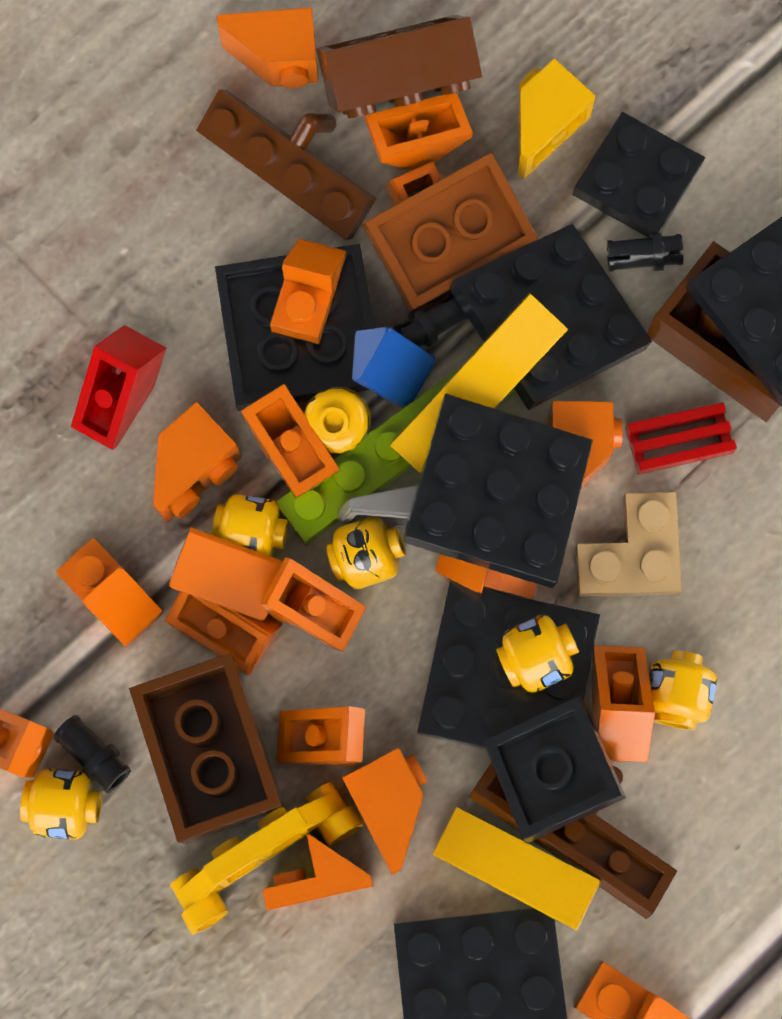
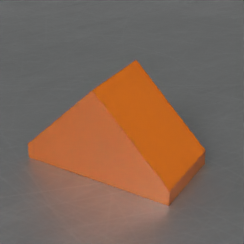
M457 93L439 95L417 103L365 115L364 118L380 162L411 171L428 163L437 162L471 139L473 135Z

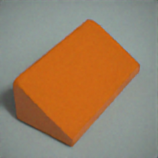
M190 527L176 561L169 586L174 590L257 620L265 621L269 612L262 606L261 602L283 561Z
M179 592L165 619V622L216 655L222 656L231 653L237 661L239 669L247 675L252 674L283 626L281 621L274 619L270 614H268L265 621H260L183 592Z

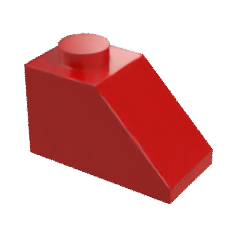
M123 325L95 345L70 427L111 450L115 449L153 390L167 348L126 325Z

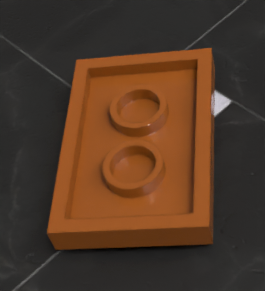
M492 152L362 224L409 311L448 291L454 279L538 240L535 231Z

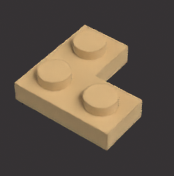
M676 492L625 493L623 497L625 543L577 544L575 548L578 597L679 595L682 592Z

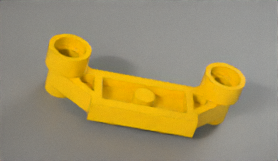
M328 782L311 792L305 798L307 804L299 808L295 807L287 812L285 807H281L272 811L257 823L259 831L241 841L239 836L225 841L211 852L214 860L204 865L200 872L198 868L192 869L176 878L170 884L184 909L181 917L191 935L209 928L229 913L218 894L220 891L298 842L307 834L318 829L327 846L332 847L363 827L364 823L353 806L347 807L332 782Z

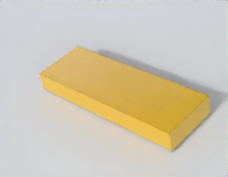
M456 807L432 854L578 931L601 883L600 880L458 807Z

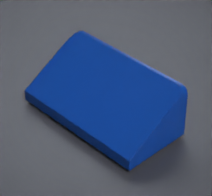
M389 327L356 331L352 379L402 409L405 408L416 398L434 366L435 356Z

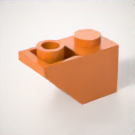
M197 402L158 435L153 506L166 523L175 516L181 519L194 510L201 500L199 495L212 483L218 486L227 481L238 469L236 462L242 458L237 444Z

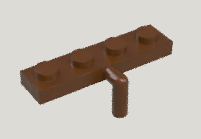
M219 89L196 129L205 138L345 240L353 239L377 200L376 197L307 148L315 133H331L334 131L336 119L331 114L307 113L303 115L290 136L228 90Z
M491 762L469 797L519 831ZM613 766V769L621 784V782L623 781V774L618 767ZM598 811L533 840L561 861L600 880V888L645 919L653 915L677 873L675 868L597 816Z

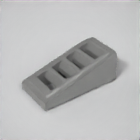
M418 485L351 498L338 511V521L349 524L370 516H379L386 522L388 527L406 528Z

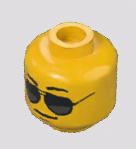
M370 516L337 528L333 534V542L327 544L329 563L336 579L339 582L346 581L354 589H362L395 577L399 572V558L406 556L405 544L402 542L403 537L398 527L389 528L381 517Z

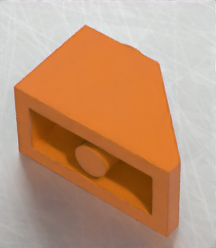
M312 7L217 15V26L222 48L269 85L296 89L308 83H318Z
M552 401L548 414V426L593 440L581 486L582 489L608 464L614 448H621L623 438L622 419L614 418V402Z
M594 645L591 718L610 760L616 762H648L655 709L645 647Z
M397 748L342 778L392 875L402 870L424 797L420 786L428 782L415 756L412 754L404 758L400 749Z

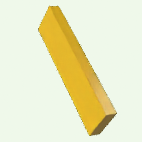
M528 294L390 443V446L421 474L441 401L445 393L495 408L568 329L536 298Z

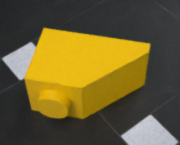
M555 58L542 70L538 67L531 70L519 85L517 173L523 179L530 175L590 119L596 96Z

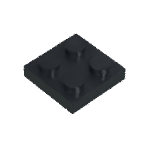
M621 112L576 183L572 195L650 238V233L662 232L702 167L706 157L630 115Z
M579 696L483 741L522 839L526 842L536 840L626 799L587 706Z

